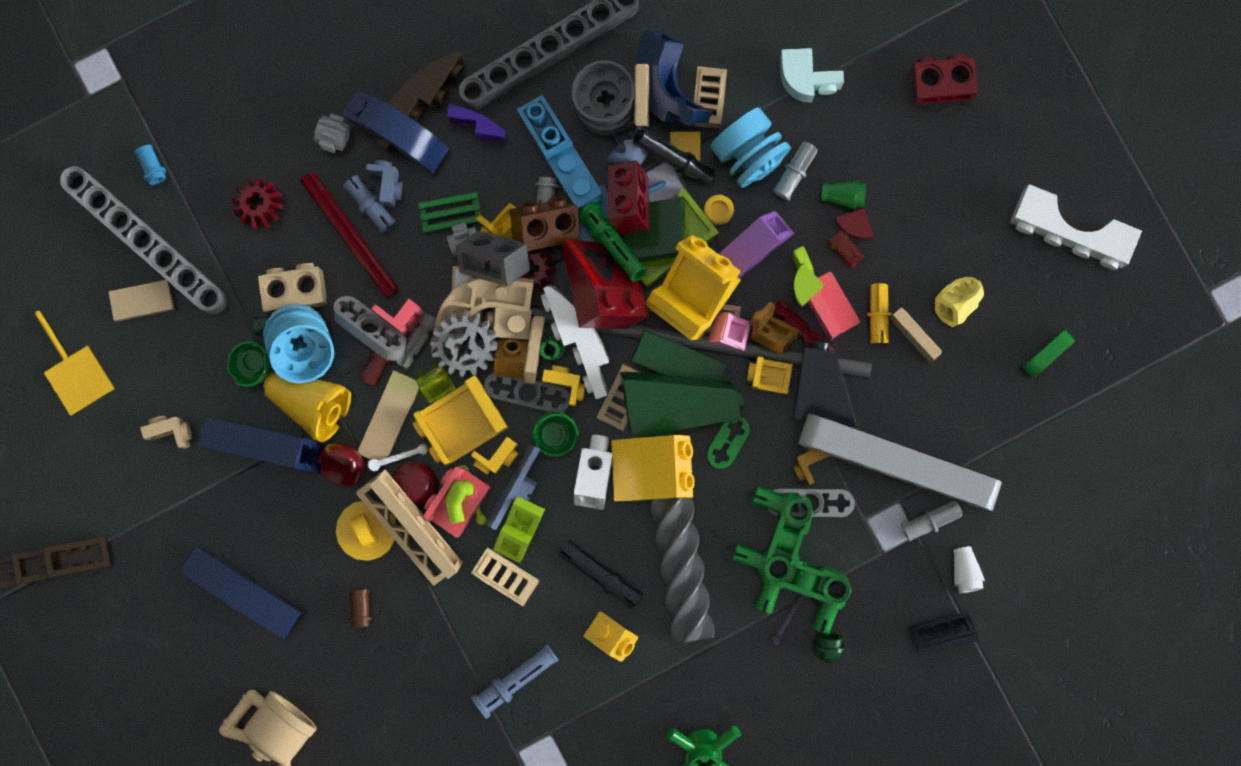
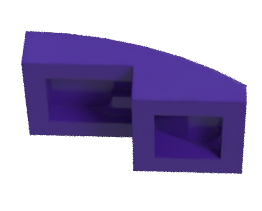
M449 104L447 117L450 123L476 127L475 135L477 139L507 144L506 132L498 124L477 112Z

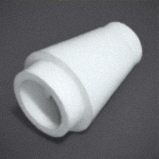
M962 547L953 550L954 583L958 587L959 593H969L983 589L982 582L985 579L972 552V548Z

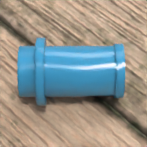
M144 145L134 151L144 172V181H148L149 185H156L166 179V169L160 166L152 145Z

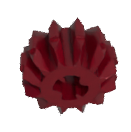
M258 178L254 186L252 181L248 179L245 181L247 189L243 190L239 186L236 187V191L241 196L231 199V202L238 206L232 212L235 216H241L239 222L244 226L250 223L251 228L257 230L261 221L265 228H269L270 223L268 219L271 217L273 220L278 221L279 217L274 211H280L284 208L281 203L277 202L282 198V194L279 191L274 192L275 185L272 182L265 185L264 180ZM261 199L263 201V205H258L255 209L252 206V203H257L258 200Z
M545 248L538 249L536 254H534V250L528 251L529 265L534 264L539 272H534V277H528L527 273L521 276V278L534 280L532 297L535 296V287H539L540 291L544 294L543 288L545 286L543 282L552 285L555 282L547 274L557 273V268L555 266H548L554 261L552 255L543 258Z

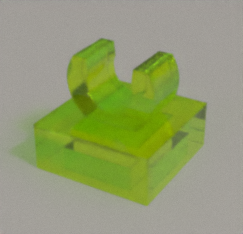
M435 362L431 363L433 370L425 375L419 370L417 372L418 379L415 380L430 404L456 389L444 368L439 367Z

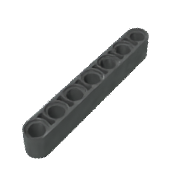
M593 0L465 78L459 86V94L463 104L471 110L485 107L634 16L639 9V0H634L628 6L621 5L618 0ZM598 11H604L609 16L604 21H597L593 18V15ZM573 26L583 29V33L578 37H572L567 32ZM549 41L555 42L558 45L557 49L551 53L545 52L542 49L543 45ZM522 57L532 59V64L527 68L517 66L518 60ZM498 72L507 75L506 80L500 84L491 81L492 76ZM471 88H478L481 90V94L476 99H469L466 97L467 91Z

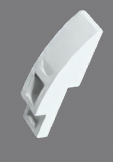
M552 284L543 288L545 294L541 295V299L546 312L552 311L555 322L551 323V327L556 340L562 339L564 346L576 342L577 347L573 348V353L577 364H583L587 375L583 376V381L588 394L594 393L596 399L607 396L609 391L600 366L609 363L610 358L595 328H579L574 302Z

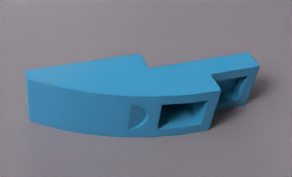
M543 94L518 108L517 111L565 194L568 195L571 202L578 206V213L585 205L603 199L602 191L580 158L571 139Z

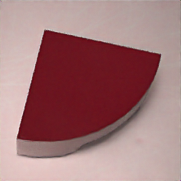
M864 208L835 218L838 227L852 237L858 239H871L874 237Z

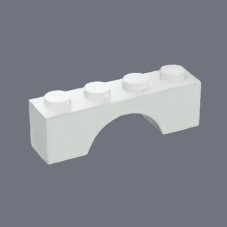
M1030 184L1023 189L1010 220V223L1017 225L1016 229L1022 233L1033 235L1034 232L1044 236V241L1051 245L1060 247L1063 244L1072 248V253L1083 258L1092 256L1101 260L1100 264L1113 270L1123 268L1129 264L1142 233L1141 230L1115 219L1098 231L1083 232L1069 226L1061 217L1058 210L1057 195Z

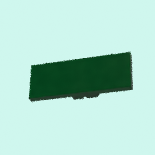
M646 330L643 331L631 358L632 362L664 375L721 380L727 363Z

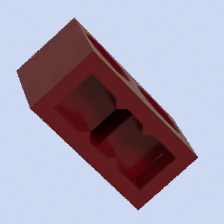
M964 54L948 56L947 60L936 61L935 57H924L918 59L917 63H914L910 69L914 105L973 100L978 94L974 57L965 58ZM954 71L961 72L965 76V82L958 83L954 81L951 73ZM924 74L932 75L935 78L936 84L933 86L924 84L921 76Z
M638 161L608 165V220L620 235L649 231V177Z

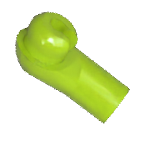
M469 480L454 482L446 495L445 503L450 524L465 521L461 503L465 497L471 496L474 492L473 484Z

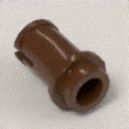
M368 589L349 590L351 618H348V621H351V627L370 626L369 620H372V617H369Z

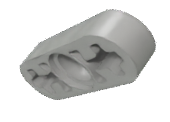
M343 296L334 302L333 319L337 324L384 359L393 361L403 357L406 349V337L403 333L354 297ZM365 324H373L378 329L375 332H365L361 327Z
M842 489L773 490L782 495L785 492L804 496L806 494L816 496L819 504L817 509L813 511L812 517H845L853 511L855 506L852 494ZM822 494H828L827 500H837L839 494L843 495V500H848L849 504L843 507V512H838L836 506H827L828 513H823L824 499ZM796 503L798 512H792L793 506L790 508L791 514L795 517H802L807 512L802 508L801 503ZM767 509L772 515L778 516V512Z

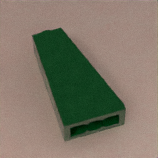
M628 371L620 372L628 427L632 438L741 419L740 408H744L743 395L741 390H737L731 381Z

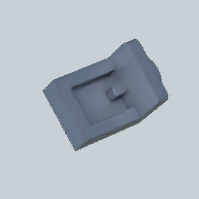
M375 160L374 164H366L365 170L369 175L382 177L379 202L384 207L395 208L396 200H400L402 195V182H398L399 171L388 161Z

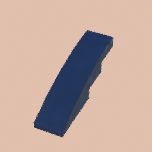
M197 546L180 571L181 574L281 638H286L301 613L258 582L250 580L230 565L224 564Z

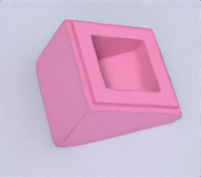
M719 313L713 321L709 342L745 351L751 322L730 313Z

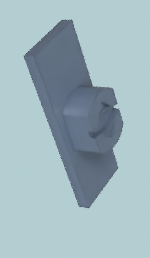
M531 444L527 445L487 519L486 525L496 530L508 507L510 504L513 505L517 496L527 501L529 500L527 495L533 493L536 481L527 477L526 474L540 451L539 448Z

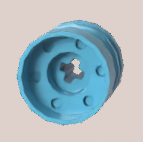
M755 108L740 117L710 145V149L721 163L736 158V163L729 171L732 176L745 170L737 179V183L741 188L754 181L761 180L772 172L791 150L787 142H783L774 148L782 137L779 132L768 137L764 136L772 123L760 108Z
M292 304L281 307L268 318L263 330V337L271 366L277 375L288 382L299 384L312 382L323 376L332 364L334 347L326 323L319 312L310 306Z

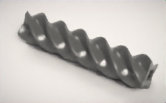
M692 498L652 499L650 507L651 516L658 526L655 541L658 551L663 556L660 572L664 583L668 586L665 603L673 617L670 634L674 643L713 638L715 633L712 619L707 614L710 602L709 593L702 583L705 571L704 563L697 553L700 540L699 533L691 522L695 510Z

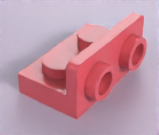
M456 466L454 470L452 468L449 469L442 478L441 484H443V487L437 495L433 494L426 502L424 509L427 511L423 518L427 521H433L454 537L459 538L492 489V486L466 468ZM469 480L473 484L474 492L471 496L465 497L461 503L465 521L450 524L445 503L446 495L454 482Z

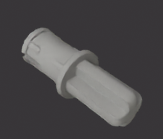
M803 142L790 164L785 165L786 171L773 189L776 195L785 200H790L801 178L805 179L806 177L805 172L817 153L815 146L807 142Z
M952 501L933 511L925 510L924 515L901 524L907 540L911 542L913 539L931 531L938 532L939 527L961 518L963 514L958 503Z

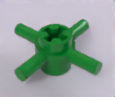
M732 726L718 738L713 731L708 729L696 730L688 737L674 728L669 729L666 734L668 740L685 750L686 762L680 766H729L722 761V749L741 736V732L736 726Z

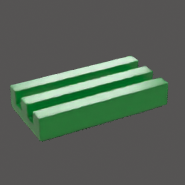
M477 192L418 203L424 234L452 229V226L464 222L467 226L479 224L476 218L479 215L482 216ZM473 201V205L432 213L426 212L428 209ZM475 211L474 217L432 225L428 223V220Z

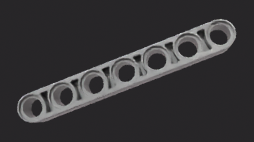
M75 166L68 167L63 171L60 177L63 189L193 304L213 315L224 311L228 301L226 294L92 175ZM83 176V184L79 188L73 189V181L77 177ZM105 195L104 205L96 209L94 205L95 200L99 196ZM121 215H127L128 221L126 225L122 228H117L118 218ZM149 234L150 242L147 246L140 248L138 244L140 237ZM171 253V264L167 267H162L160 263L161 258L165 254ZM188 273H193L195 277L193 284L184 287L182 283L184 276ZM215 292L217 295L216 303L207 307L205 305V297L209 293Z
M807 414L798 444L988 511H993L1002 484L997 479L812 414Z

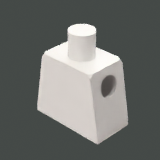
M592 435L589 449L582 448L574 489V505L604 510L613 456L612 453L607 452L609 445L608 437ZM596 465L599 466L600 469L592 470L590 469V467Z

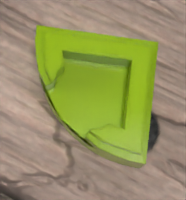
M804 246L794 250L791 258L797 270L804 263L814 273Z
M804 263L798 269L794 279L795 298L801 307L825 286Z

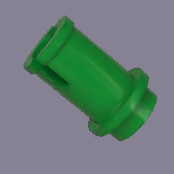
M555 336L545 339L540 347V354L547 360H558L566 351V345H563L562 339L557 341ZM550 344H552L555 347V353H552L549 350Z

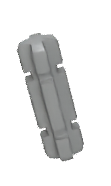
M427 313L421 316L418 321L419 326L414 327L406 340L405 354L402 358L394 360L398 365L405 369L411 366L414 361L413 356L418 355L430 336L428 334L429 331L434 330L436 318Z

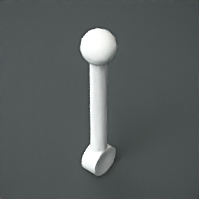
M420 444L416 449L381 460L370 459L367 466L370 470L377 471L380 466L417 454L426 455L429 447L426 444Z

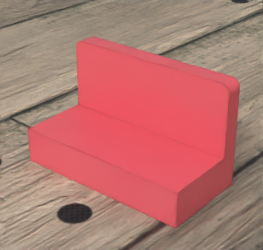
M827 272L818 278L825 286L807 304L830 341L858 325L860 320L832 272Z
M410 299L407 300L394 318L376 304L371 308L377 315L406 337L410 335L414 327L417 326L421 316L425 313Z

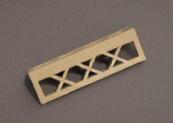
M385 469L356 492L358 497L433 586L445 577L449 579L458 572L463 563L462 560L431 523L423 518L421 511ZM372 488L383 502L374 501L367 491ZM390 511L403 526L394 525L389 519ZM409 534L422 549L412 547L409 543ZM429 557L441 570L437 575L428 566Z

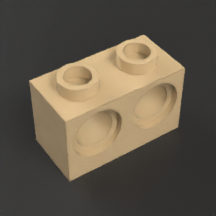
M313 263L296 265V270L285 272L284 268L266 270V275L258 276L263 312L268 315H272L273 312L283 306L292 304L306 305L311 308L328 306L323 270L318 266L314 267ZM308 278L313 279L315 283L313 290L303 293L301 291L302 282ZM283 283L285 287L284 293L280 297L273 298L271 295L273 286Z

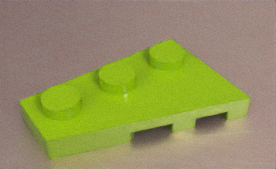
M683 187L678 193L677 198L682 197L685 201V239L694 235L704 240L708 245L720 236L719 232ZM676 257L642 262V265L647 268V273L640 280L647 289L668 274Z

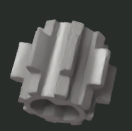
M333 113L330 114V117L322 115L315 128L314 140L319 143L323 150L335 153L336 149L343 151L350 138L352 126L346 123L344 117Z

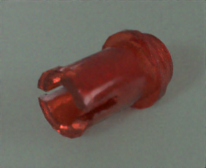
M840 229L828 240V243L831 245L830 249H835L853 268L866 255L847 237L849 233H844Z
M370 350L371 356L358 377L376 386L387 363L391 364L392 360H386L375 351Z

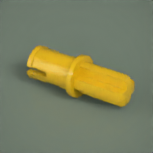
M874 283L870 286V313H867V316H870V343H889V316H892V313L888 312V285L885 283Z

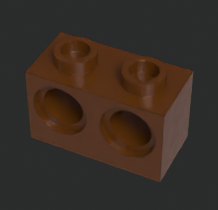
M564 196L550 197L548 202L539 204L537 202H524L520 204L519 208L510 209L512 239L527 243V251L560 245L564 240H580L578 206ZM562 214L561 221L555 224L556 218ZM535 219L533 227L527 230L529 222Z

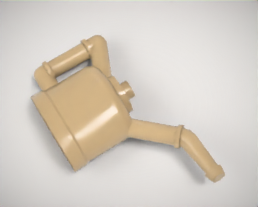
M251 689L242 695L240 702L230 715L223 720L219 733L223 737L250 744V748L254 751L252 756L260 762L263 759L269 762L273 760L278 763V766H291V760L306 740L313 735L317 727L301 710L279 694L270 691L264 698L257 691ZM252 705L258 708L244 729L237 728L236 725Z

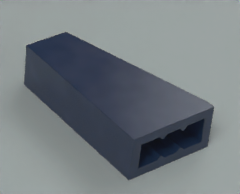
M205 417L204 424L200 428V441L198 445L199 447L320 474L321 461L317 463L320 451L327 446V444L210 417Z

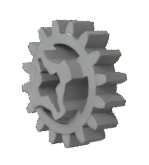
M464 310L463 317H458L454 311L451 314L450 321L442 317L440 321L441 327H434L433 334L435 336L431 338L430 343L431 346L435 347L432 356L441 357L438 363L439 367L446 364L449 365V374L458 369L461 377H464L466 370H470L474 376L477 373L478 366L486 370L487 360H494L495 353L493 351L497 350L498 343L493 340L496 338V331L488 330L490 326L489 320L482 323L479 321V313H476L471 318L469 317L468 310ZM477 332L481 335L483 341L478 339ZM469 336V342L466 343L465 346H462L461 350L459 351V344H462L464 341H466L467 337ZM445 347L450 348L452 355L448 353Z

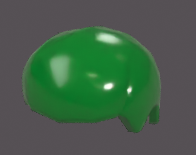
M243 341L235 345L228 355L227 372L235 380L237 386L255 387L263 383L267 376L272 373V366L266 347L257 341Z
M558 411L544 413L537 419L532 430V441L535 447L539 448L541 453L549 457H560L572 451L579 436V430L573 418L564 412Z

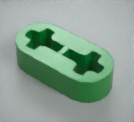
M1065 329L1062 330L1027 361L1022 368L1032 378L1036 377L1071 346L1075 339Z
M741 417V419L723 423L707 452V460L713 468L718 470L725 469L733 463L750 431L746 419ZM738 421L742 424L740 429L744 431V434L742 436L737 434L733 441L730 442L727 438L731 430L727 426L729 423L734 425ZM724 443L729 445L726 451V456L729 457V460L727 462L721 461L720 464L714 462L716 456L712 452L714 449L717 451L721 450Z

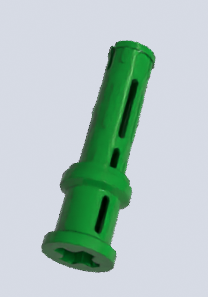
M591 202L585 205L578 213L579 223L586 225L592 233L591 238L595 242L604 245L632 282L642 279L647 273V268L642 265L617 234L616 229L601 212L600 204ZM617 248H619L622 251V253L626 256L628 261L625 260V258L621 255Z

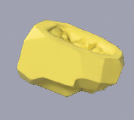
M963 277L956 279L942 289L935 298V313L940 320L951 327L963 323L967 316L978 308V303L984 296L982 283L973 277Z

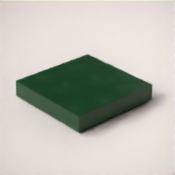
M682 197L649 202V231L624 235V242L641 263L677 257L679 251L676 250L678 242L685 239V201Z

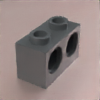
M477 231L456 245L459 273L508 286L530 271L527 243Z

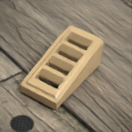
M697 67L694 102L708 110L717 112L716 115H711L709 123H695V126L721 129L727 69ZM702 76L720 77V83L702 81ZM701 87L719 89V93L701 92ZM700 98L718 100V103H700Z
M625 361L596 417L624 431L628 423L626 408L612 400L614 396L624 400L623 391L617 389L619 384L622 385L620 372L648 373ZM608 407L625 414L623 419L607 412Z
M490 548L485 550L471 572L472 575L521 606L525 605L540 581ZM493 558L497 562L487 576L483 572ZM502 565L507 567V570L499 582L494 580V577ZM512 572L517 573L518 575L510 588L504 587ZM524 578L528 580V583L518 596L514 592Z

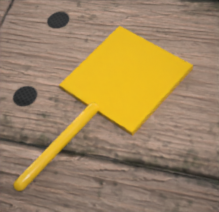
M40 311L35 312L37 319L63 359L62 362L45 371L44 374L70 416L115 389L89 346L68 357Z

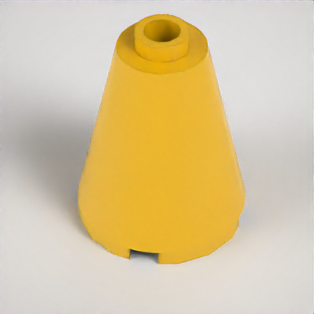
M274 372L267 376L263 385L265 396L311 438L319 442L327 441L337 432L340 426L336 425V422L340 415L344 418L346 417L351 403V392L343 385L319 379L299 384L288 382Z

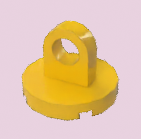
M363 501L352 503L343 510L337 520L336 536L338 544L346 554L354 559L370 561L381 558L394 545L395 539ZM390 511L389 519L394 525H397L395 517Z

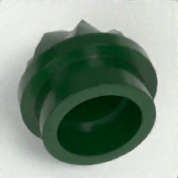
M832 632L831 634L819 633L817 640L814 642L817 658L825 663L839 660L845 648V645L842 643V636Z

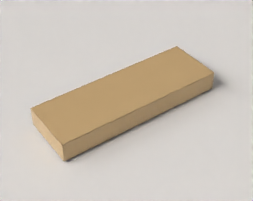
M393 370L357 451L361 456L377 460L390 457L422 385L421 382Z

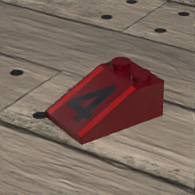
M564 240L561 242L579 328L628 329L649 317L642 286L638 281L632 282L627 273L615 261L602 243Z

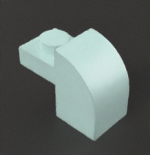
M812 48L781 50V81L785 90L793 98L802 102L812 103L814 91H819V94L829 95L836 93L837 90H841L844 83L843 70L813 72Z

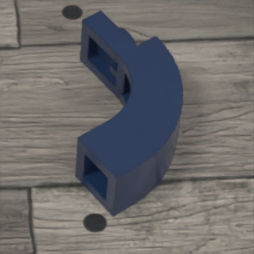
M644 31L638 49L637 64L649 65V109L664 122H681L690 126H695V123H709L712 111L688 99L682 93L677 81V65L684 43L663 32Z
M360 90L356 91L341 114L347 120L383 139L405 155L411 162L433 174L449 150L442 141L410 117L375 96L371 97Z

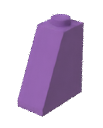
M773 211L759 217L723 249L719 255L728 258L732 265L740 270L737 277L741 279L795 233L778 213Z

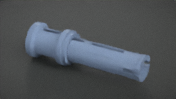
M546 645L503 679H493L491 686L478 695L473 694L471 699L483 716L488 719L491 716L490 712L504 702L509 703L512 701L513 693L559 660L551 648Z

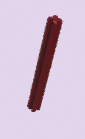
M313 172L303 176L300 180L302 185L383 296L386 298L392 296L398 290V287Z

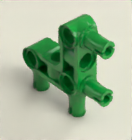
M758 485L752 504L776 511L779 516L769 547L764 552L738 543L732 558L733 562L758 569L757 573L761 575L763 584L754 607L762 611L765 601L768 600L765 612L772 614L780 589L786 588L818 599L821 602L812 628L820 631L825 620L822 628L823 633L831 634L838 609H842L851 594L849 579L842 572L826 565L820 567L801 560L798 551L804 535L808 534L813 516L811 501L808 497L801 494L785 492L782 495ZM803 503L808 508L806 514L802 517H795L790 512L792 505ZM777 560L783 561L787 565V569L781 574H776L770 569L771 563ZM833 581H841L844 583L845 589L839 594H833L828 590V586Z

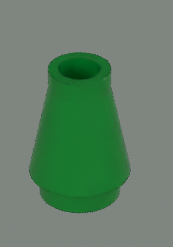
M859 180L823 183L822 201H828L855 210L857 207H864L866 183H859Z

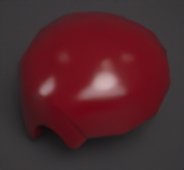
M344 443L328 444L320 451L317 463L321 461L320 474L341 486L352 487L356 485L363 472L364 464L361 455L352 446Z
M409 461L400 465L392 474L395 482L420 510L424 508L426 502L433 494L437 495L439 493V479L433 470L422 462Z

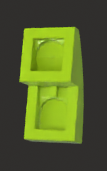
M517 496L493 550L521 563L545 509Z

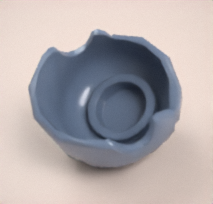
M637 127L635 132L629 133L631 139L624 140V144L620 143L613 149L607 158L608 162L613 165L631 161H638L641 165L649 152L633 144V137L637 130L641 129L640 127Z

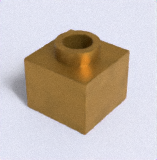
M499 338L494 360V375L524 379V366L529 341Z

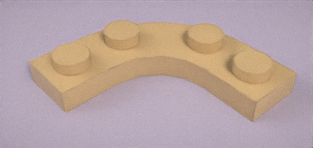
M476 277L470 278L459 284L447 295L439 309L435 326L441 327L440 321L442 317L450 321L451 314L454 311L458 317H463L464 310H468L469 317H472L476 312L487 307H501L529 312L534 280L520 277L510 285L504 286ZM464 342L462 344H459V351L461 350L462 346H464ZM445 347L448 353L452 355L450 348Z

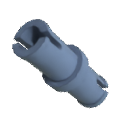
M358 174L351 177L353 184L348 180L343 185L344 189L358 203L359 211L362 214H367L380 233L386 231L387 225L391 227L396 220L391 217L379 202V196L377 194L373 195Z

